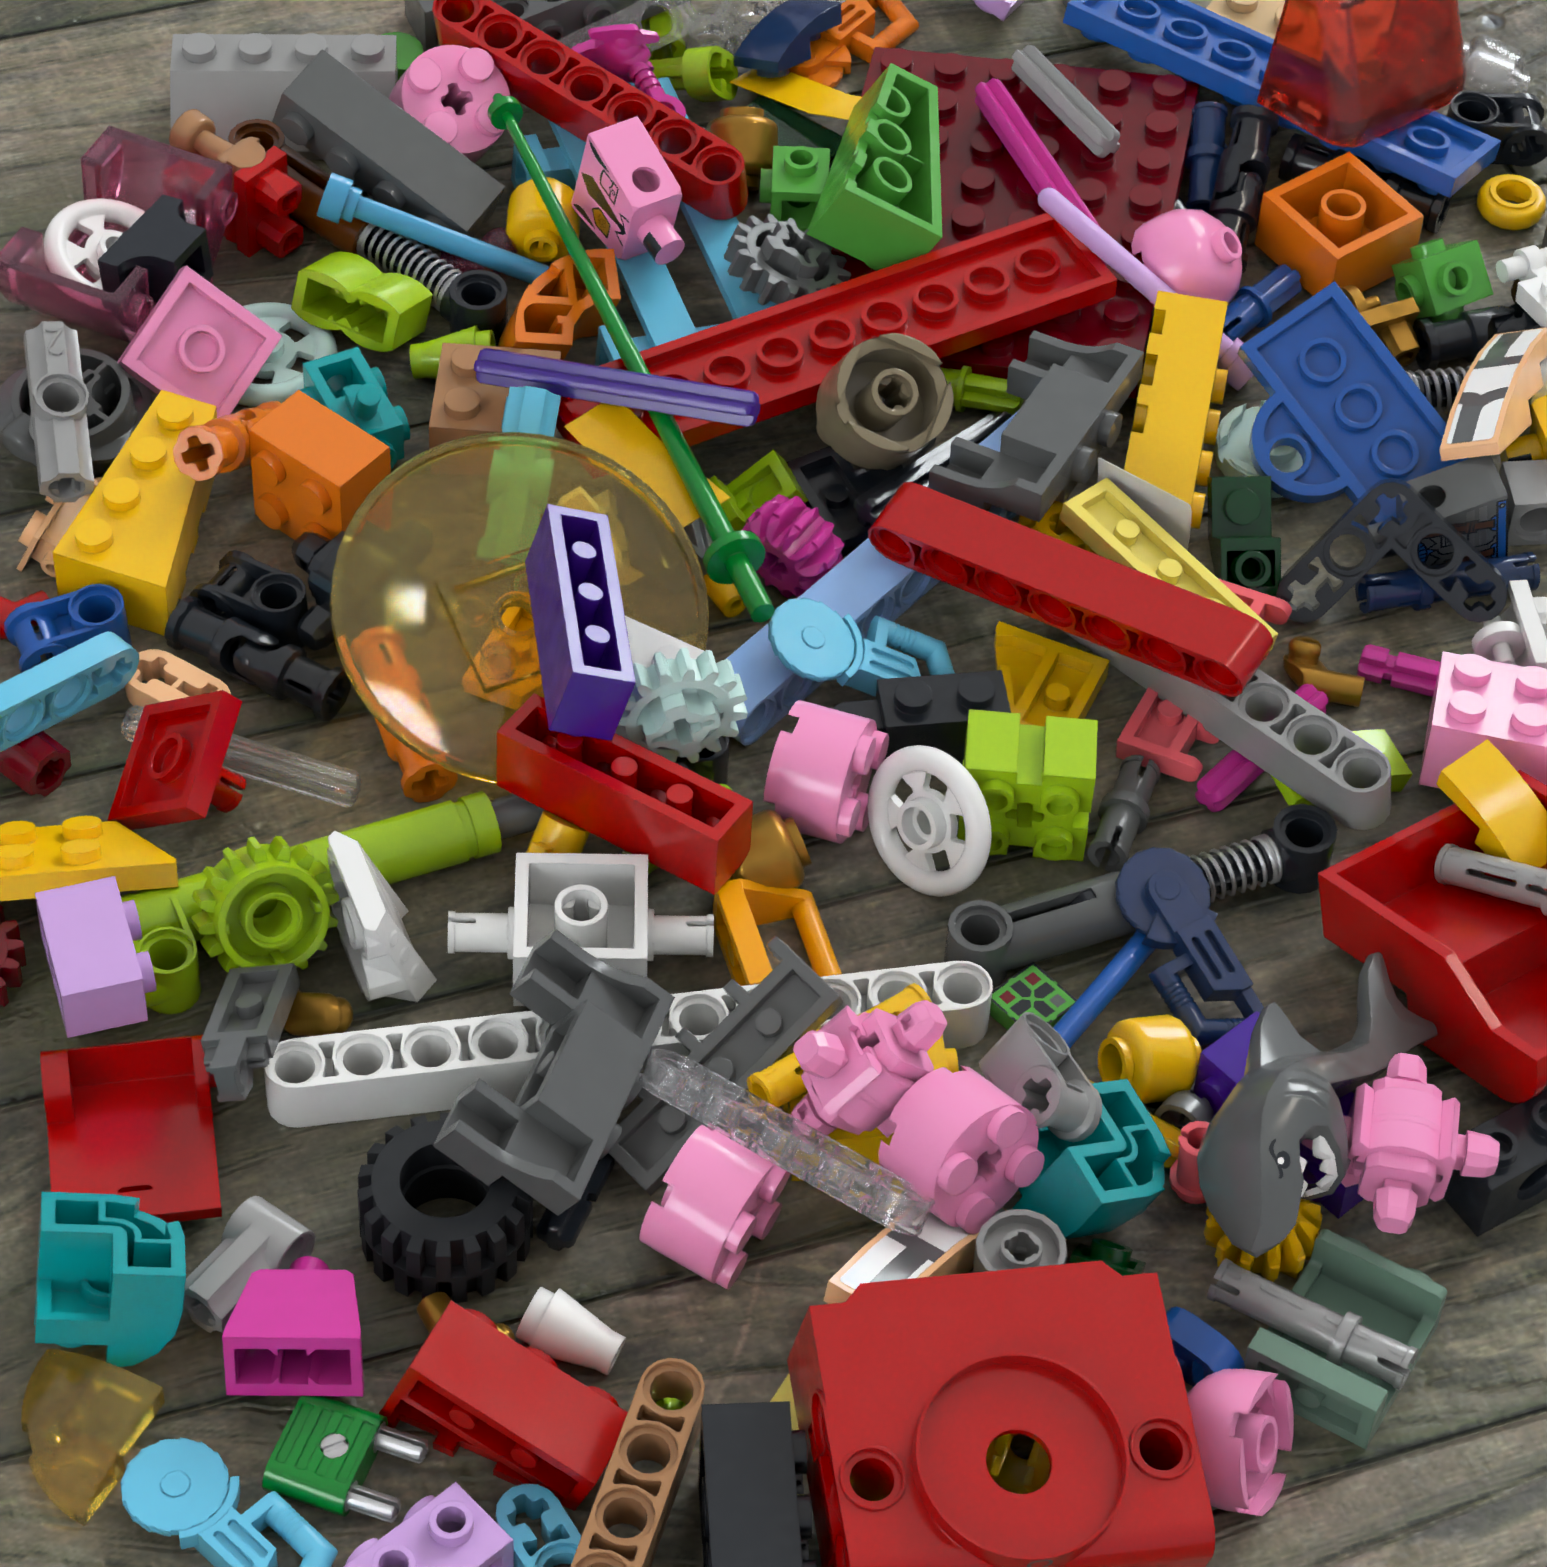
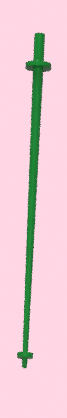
M496 93L493 96V102L488 108V117L495 128L508 130L627 371L651 374L518 125L523 117V109L519 101L513 96H502V94ZM648 411L713 542L703 556V566L708 576L716 583H734L751 619L754 622L767 621L773 616L775 608L756 573L763 564L766 555L760 538L751 531H734L674 416Z

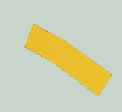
M751 69L729 82L808 114L849 120L853 107L862 98L861 96L849 95L792 72L783 77L764 78L757 75L756 69Z
M600 403L564 426L606 470L677 529L681 530L700 518L664 443L629 408ZM707 478L720 504L731 498Z

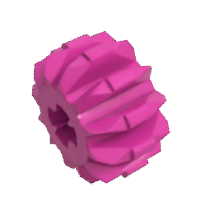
M780 494L776 495L772 500L766 501L746 520V525L742 529L755 533L760 538L766 551L764 562L756 573H759L765 579L767 587L770 585L776 586L786 598L792 595L799 597L843 560L841 551L845 545L841 538L832 533L834 524L825 521L819 515L818 507L808 508L802 498L798 496L789 499Z

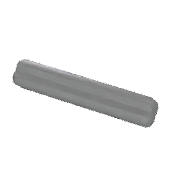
M1027 45L1023 50L1017 49L1013 53L1012 59L1014 63L1012 70L1095 156L1104 158L1110 152L1116 153L1120 148V143L1118 142L1121 136L1120 132L1035 46Z

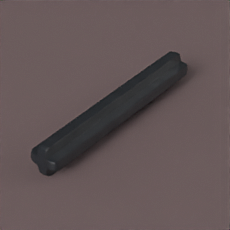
M1007 411L1001 414L997 412L990 413L858 496L853 505V508L858 513L857 521L864 527L873 524L897 489L905 482H913L928 487L929 471L934 464L945 468L949 465L951 442L956 436L979 444L1012 415Z

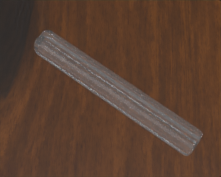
M134 705L129 707L122 721L121 733L128 742L133 743L144 709L142 706ZM232 734L222 765L233 773H238L244 777L346 808L352 807L355 804L362 786V780L357 771Z

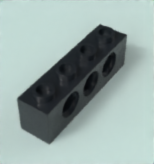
M1547 1089L1532 1099L1521 1102L1469 1130L1489 1135L1500 1143L1496 1172L1494 1175L1481 1178L1461 1176L1460 1170L1454 1169L1444 1199L1477 1237L1547 1199Z

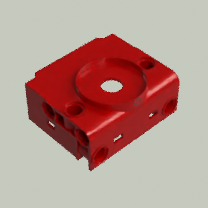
M1090 1261L860 1283L846 1302L808 1307L787 1358L798 1428L799 1430H805L806 1475L822 1563L821 1567H1206L1213 1557L1215 1550L1214 1518L1180 1363L1174 1353L1157 1272L1122 1276L1103 1261ZM1006 1434H1022L1034 1439L1043 1447L1049 1459L1050 1473L1047 1482L1040 1489L1027 1494L1012 1493L1003 1489L992 1479L987 1469L986 1454L990 1444Z

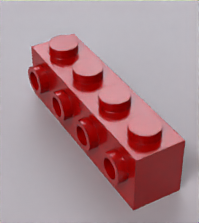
M535 693L497 731V786L632 854H648L649 863L713 895L720 890L742 865L750 851L753 816L752 800L616 733L612 741L586 736L576 737L562 732L550 731L545 699Z

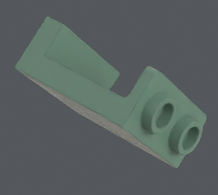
M1322 1229L1318 1234L1310 1261L1291 1290L1345 1316L1349 1311L1363 1317V1325L1409 1347L1418 1348L1419 1351L1415 1363H1410L1408 1367L1411 1371L1438 1327L1447 1296V1289L1434 1282L1422 1271L1414 1268H1405L1371 1251L1359 1240L1351 1237H1342L1328 1229ZM1270 1326L1267 1330L1260 1327L1247 1348L1244 1361L1245 1369L1278 1374L1275 1379L1285 1380L1290 1388L1295 1414L1366 1449L1400 1390L1394 1388L1392 1384L1345 1362L1338 1366L1326 1360V1353Z

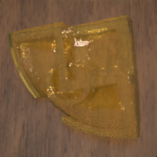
M47 1349L29 1379L24 1394L21 1425L22 1431L28 1432V1439L32 1450V1455L28 1460L36 1481L48 1498L70 1518L85 1526L122 1478L126 1470L125 1454L165 1403L163 1387L99 1359L64 1350Z

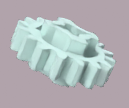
M681 648L675 659H666L661 652L654 653V664L650 665V667L646 668L638 663L633 664L636 684L618 724L616 734L673 762H676L677 757L680 756L681 758L687 757L691 763L698 762L699 752L704 748L716 753L722 750L719 742L721 736L736 737L739 734L736 721L747 718L748 713L744 703L747 697L739 673L734 674L731 661L728 659L716 663L713 652L710 650H705L696 659H691L688 648Z

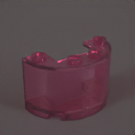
M109 125L81 157L84 200L95 198L113 199L134 205L145 212L163 194L183 200L186 222L206 229L213 268L225 227L233 220L238 207V195L232 191V166ZM104 222L105 230H116L122 233L128 230L124 226ZM21 227L0 251V292L8 301L112 338L130 343L157 304L154 303L152 296H149L148 270L140 266L134 268L114 294L49 272L45 262L43 234L34 230ZM75 229L70 234L68 241L84 248L90 236ZM85 264L76 268L84 278L92 283L96 282L88 273ZM213 277L209 280L211 284H213Z

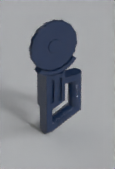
M1152 847L1134 854L1123 864L1115 881V900L1122 912L1123 918L1136 931L1146 935L1142 941L1143 945L1155 949L1172 950L1177 958L1158 967L1148 977L1158 993L1161 994V998L1164 999V1003L1167 1004L1173 1016L1180 1019L1186 1025L1191 1035L1197 1039L1200 1045H1211L1254 1012L1258 1011L1260 1013L1264 1006L1252 989V980L1215 923L1218 913L1209 910L1210 886L1203 874V870L1189 856L1171 848ZM1187 973L1204 1002L1234 1001L1244 1018L1206 1019L1182 982L1180 975Z

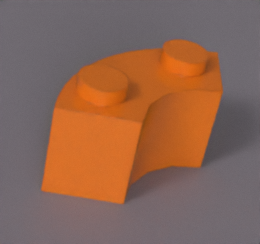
M614 249L585 250L616 307L621 299ZM570 254L551 263L548 270L528 285L502 333L498 347L561 351V360H564L572 347L573 341L582 337L598 336V328L604 325Z

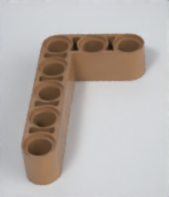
M677 1358L657 1360L647 1367L641 1376L570 1567H651L700 1432L701 1404L704 1401L705 1384L702 1374L693 1364ZM669 1397L684 1402L686 1406L677 1410H666L655 1402ZM652 1460L661 1464L664 1468L659 1472L648 1474L637 1471L631 1465L637 1461ZM626 1523L637 1527L641 1533L631 1538H619L611 1534L607 1529L616 1524Z

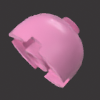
M1175 209L1156 216L1135 230L1131 245L1132 255L1134 256L1141 252L1143 264L1177 294L1226 301L1228 304L1232 301L1239 290L1242 277V246L1238 236L1231 228L1226 227L1220 220L1203 210Z
M1223 1369L1207 1375L1187 1393L1210 1504L1213 1507L1226 1511L1263 1516L1273 1507L1283 1488L1286 1474H1272L1276 1463L1278 1449L1292 1450L1294 1409L1290 1388L1285 1380L1275 1379L1278 1375L1276 1373L1251 1369Z

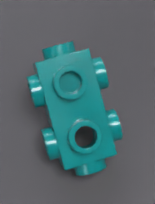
M358 347L302 363L304 388L300 389V391L390 447L391 469L397 460L405 458L404 441L409 440L411 436L406 414L400 405L392 406L388 399L387 387L381 371L378 367H369Z

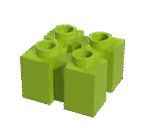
M969 709L963 766L977 782L988 807L992 832L989 855H1007L1008 846L1015 845L1033 847L1032 857L1051 861L1084 860L1089 812L1091 813L1096 781L1098 720L1046 716L1045 726L1020 724V713ZM958 815L957 838L965 841L963 816Z

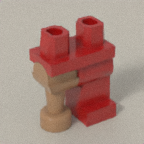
M190 109L184 112L175 121L169 135L170 146L184 156L164 168L165 194L183 200L185 215L194 209L220 226L222 235L227 240L237 243V250L249 258L262 248L267 249L278 258H283L299 247L304 241L303 226L291 219L289 214L298 208L302 200V184L288 175L287 153L275 145L267 150L266 153L265 148L260 144V139L255 137L242 139L234 145L215 135L216 128L214 122L199 110Z

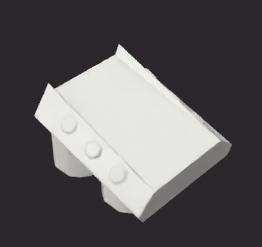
M334 831L328 836L329 847L327 848V857L333 886L339 894L340 900L331 905L333 914L339 920L337 928L361 992L364 993L368 1001L382 997H391L418 1002L437 979L413 948L402 918L409 911L358 841Z

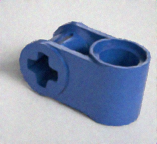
M106 584L87 585L77 591L41 602L26 603L12 611L4 622V631L9 642L17 646L20 652L19 669L21 673L42 663L40 656L45 654L48 660L107 631L114 632L132 646L123 596L118 589ZM32 620H35L39 626V632L37 633L34 632L31 625Z

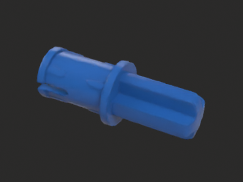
M1286 264L1279 265L1252 287H1241L1235 294V300L1227 305L1224 323L1226 331L1223 333L1234 341L1236 338L1241 339L1255 327H1266L1272 321L1273 313L1302 290L1299 272L1296 269L1292 270Z

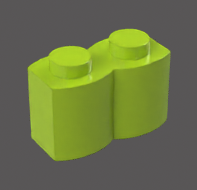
M339 251L333 252L298 271L291 309L301 319L315 327L325 330L341 329L352 341L364 348L388 352L425 331L433 294L422 283L412 277L400 273H382L364 257L350 252Z

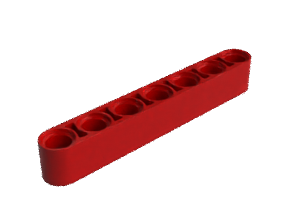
M491 0L433 1L432 10L439 46L459 45L467 48H481L487 51L493 58L495 66L502 73L508 85L510 96L515 97L525 106L584 142L587 140L588 133L638 116L680 185L682 202L715 220H727L743 212L748 201L745 161L742 153L735 147Z
M903 483L868 530V538L875 549L895 563L1224 696L1237 697L1243 692L1273 645V638L1268 629L1257 619L1246 613L917 483Z

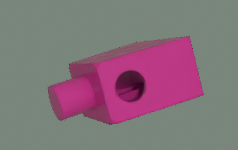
M304 1256L294 1260L289 1269H260L251 1273L222 1335L226 1395L363 1397L362 1341L354 1275L347 1270H330L324 1261L313 1256Z

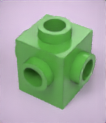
M773 146L772 169L761 168L759 203H771L770 214H773L778 221H787L789 218L794 219L798 229L805 232L809 228L829 174L830 148Z
M1443 238L1430 240L1409 248L1412 258L1391 265L1396 279L1395 294L1397 300L1400 301L1413 297L1420 310L1417 318L1430 317L1432 323L1457 319L1460 312L1465 311L1464 305L1493 295L1478 240L1448 245L1444 244Z

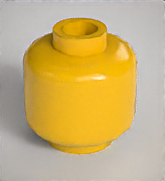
M546 177L579 238L581 217L575 212L571 204L574 190L554 178ZM530 179L518 185L510 195L507 208L505 233L509 246L518 255L542 263L553 262L569 255L533 180Z
M1172 1015L1129 1018L1118 1021L1109 1031L1107 1038L1100 1044L1098 1069L1103 1082L1128 1079L1143 1104L1164 1102L1175 1092L1192 1088L1202 1051L1199 1042L1191 1035L1186 1025Z

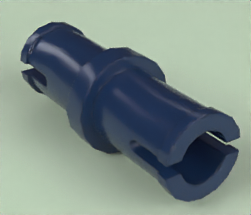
M1214 101L1200 102L1194 105V109L1192 108L1191 146L1186 150L1185 166L1190 170L1188 202L1186 206L1188 209L1203 210L1208 213L1210 200L1213 197L1220 157L1223 150L1226 149L1225 130L1228 109L1222 103Z

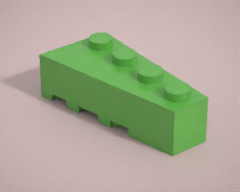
M892 63L889 64L853 107L806 233L807 235L863 261L867 266L876 271L927 254L942 238L937 86Z

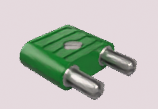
M300 1396L268 1460L263 1475L262 1488L265 1491H275L280 1496L346 1517L350 1510H354L392 1523L400 1512V1499L363 1487L362 1485L379 1451L420 1464L428 1453L429 1442L427 1439L388 1427L386 1416L326 1396Z

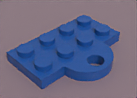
M1335 281L1239 347L1237 354L1270 395L1257 413L1251 429L1249 440L1251 460L1259 476H1271V490L1287 499L1303 503H1318L1331 500L1345 493L1354 504L1371 486L1380 480L1396 478L1406 482L1469 459L1441 461L1439 449L1446 428L1445 421ZM1278 446L1293 447L1300 453L1303 465L1297 471L1282 472L1272 464L1270 452ZM1383 493L1377 498L1381 509L1369 525L1383 522L1390 516L1396 518V497L1391 499Z

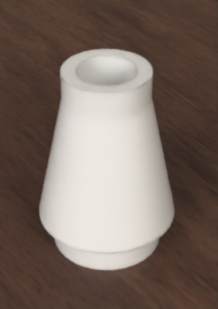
M543 1287L537 1290L531 1300L515 1336L529 1344V1347L541 1350L553 1359L592 1368L605 1375L610 1373L626 1340L625 1336L613 1331L561 1288L556 1293H553Z

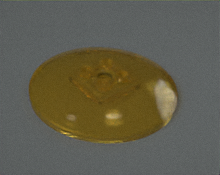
M493 432L459 438L430 448L404 462L387 475L368 494L350 521L337 552L331 580V625L340 660L356 693L370 713L406 747L438 766L475 780L497 784V731L533 693L544 698L534 625L525 631L511 630L503 624L500 612L508 607H520L529 612L533 618L525 560L547 504L608 515L625 616L705 651L709 626L707 588L700 562L681 523L667 504L630 470L603 454L568 440L542 434Z

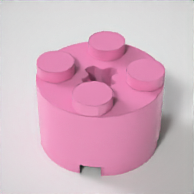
M443 45L429 49L419 55L397 81L389 99L472 162L476 163L504 132L502 129L495 128L488 117L487 112L490 104L493 102V96L496 93H500L502 96H510V92L502 73L495 66L493 58L487 51L481 48Z
M798 700L794 703L788 715L798 717L799 720L793 733L782 730L779 733L767 773L763 801L775 804L774 811L783 820L792 816L800 833L842 844L847 837L850 838L854 830L864 832L868 826L867 804L869 794L866 791L872 769L877 770L885 760L889 745V734L877 731V724L873 719Z
M961 1066L962 1071L954 1073L942 1067L920 1078L895 1105L888 1120L897 1127L892 1136L890 1146L882 1140L880 1142L878 1152L879 1164L884 1176L944 1223L953 1227H960L969 1234H976L980 1232L982 1225L1012 1198L1019 1187H1027L1038 1178L1043 1169L1045 1158L1044 1154L1037 1149L1039 1130L1038 1126H1036L1037 1121L1027 1108L970 1067Z
M708 1122L707 1127L701 1125L683 1145L666 1172L662 1181L667 1183L668 1186L663 1195L661 1206L651 1201L641 1226L639 1240L709 1282L717 1283L729 1290L739 1277L747 1261L748 1253L742 1251L749 1238L753 1235L763 1240L777 1220L782 1204L776 1201V1199L784 1189L792 1169L784 1165L777 1158L711 1122Z

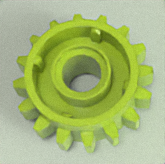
M275 835L270 844H259L255 837H250L247 840V845L235 851L229 847L222 850L224 858L215 867L206 866L203 872L207 877L204 888L194 890L192 895L199 908L202 909V912L191 917L192 923L199 934L204 935L200 943L210 958L218 956L217 960L227 973L229 969L239 968V966L244 968L294 963L296 967L298 966L303 970L309 966L307 960L317 950L325 951L328 946L324 941L328 928L337 927L339 921L329 909L330 905L340 900L339 894L331 883H326L332 876L320 860L313 862L314 856L305 845L300 843L290 851L289 845L282 836ZM272 899L278 900L276 907L271 913L260 918L253 917L256 909L263 902Z

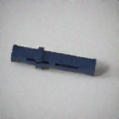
M1533 552L1486 558L1504 577L1506 587H1508L1509 581L1527 580L1531 591L1539 587V563L1528 565V563L1535 562L1537 559ZM1472 560L1462 562L1453 574L1441 580L1449 587L1454 578L1457 577L1468 589L1467 598L1490 595L1491 587L1494 585L1488 579L1479 585L1465 573V567L1474 563ZM1409 565L1405 570L1365 574L1355 584L1357 601L1367 599V602H1361L1359 605L1363 613L1411 606L1415 611L1428 610L1431 608L1430 604L1445 601Z

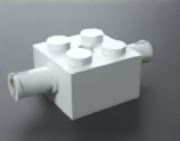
M516 853L514 907H508V913H456V911H449L448 954H455V952L507 953V958L513 959L514 986L533 946L554 929H557L600 961L616 969L647 977V961H653L654 955H706V957H713L714 914H707V916L654 915V909H648V854ZM513 997V1006H524Z

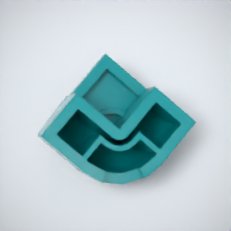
M1128 1079L1091 1083L1098 1090L1102 1099V1115L1098 1126L1086 1139L1073 1143L1059 1139L1050 1131L1048 1126L1038 1129L1039 1140L1037 1149L1044 1154V1166L1040 1175L1032 1184L1023 1188L1019 1187L1018 1190L1022 1198L1012 1209H1028L1045 1215L1058 1225L1065 1239L1106 1233L1116 1229L1142 1214L1164 1191V1162L1171 1156V1153L1161 1131Z
M41 1192L35 1291V1343L57 1344L67 1348H76L84 1345H106V1369L133 1366L158 1354L176 1335L183 1313L186 1260L185 1235L180 1222L166 1223L158 1217L140 1211V1198L115 1194Z

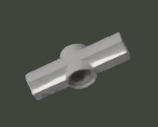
M42 321L39 326L25 330L24 350L31 407L28 429L35 445L39 493L50 497L54 503L76 502L80 497L92 494L94 490V475L86 413L89 392L82 377L77 330L67 327L63 321Z

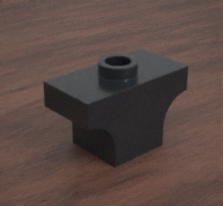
M165 194L128 230L123 232L119 239L97 260L106 307L123 313H127L132 308L141 304L157 303L180 268L186 265L207 281L214 276L206 229L187 223L183 200Z

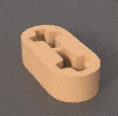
M148 649L138 652L139 664L131 680L125 685L126 696L129 702L141 711H143L145 705L220 690L231 694L228 686L220 679L169 652L159 649ZM159 678H163L164 681H165V683L162 682V681H160V680H158V679H159Z

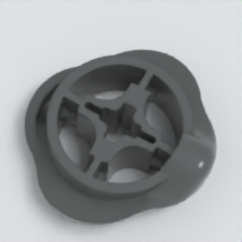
M79 348L83 382L86 384L89 392L86 413L93 475L95 476L108 470L151 406L152 397L150 389L125 372L122 366L112 357L99 351ZM23 368L11 374L0 388V438L7 450L14 456L31 462L37 467L34 440L31 438L28 429L31 407L27 369ZM114 406L116 409L111 414L110 409Z

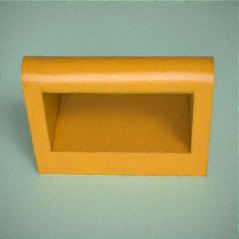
M738 878L728 880L714 895V930L731 979H734L740 986L760 984L773 970L757 925L794 918L813 971L820 977L842 974L812 892L798 888L767 887L751 880Z

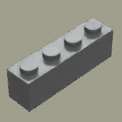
M323 49L284 90L272 121L280 127L283 134L290 141L297 145H304L324 160L333 173L354 180V184L372 196L373 200L470 237H474L493 215L506 187ZM448 253V254H449L450 256H452L454 259L457 257V256H455V255H452V254Z

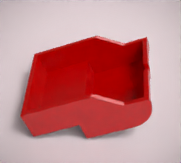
M1522 770L1517 771L1547 811V785ZM1455 803L1319 872L1318 882L1324 937L1363 964L1367 956L1372 953L1380 952L1383 955L1390 982L1407 994L1408 1010L1421 1018L1433 1022L1437 1028L1438 1035L1423 1043L1424 1046L1508 1102L1523 1103L1542 1092L1544 1087L1547 1086V916L1543 915L1541 908L1437 882L1434 874L1435 861L1439 851L1445 844H1455L1460 848L1484 853L1475 844L1480 828ZM1484 872L1485 875L1513 882L1511 879Z

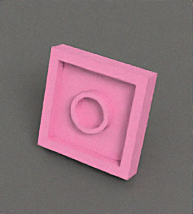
M186 265L177 272L117 362L125 372L157 395L161 390H165L216 406L218 418L232 413L282 338V335Z

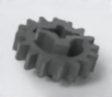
M767 214L764 222L753 215L749 216L746 224L739 222L724 254V259L731 263L727 271L729 275L743 278L739 288L742 291L758 293V303L761 305H765L769 301L778 305L848 281L851 277V273L843 269L847 262L846 258L831 254L832 246L807 235L808 229L805 232L798 229L794 219L789 218L787 221H778L773 214Z

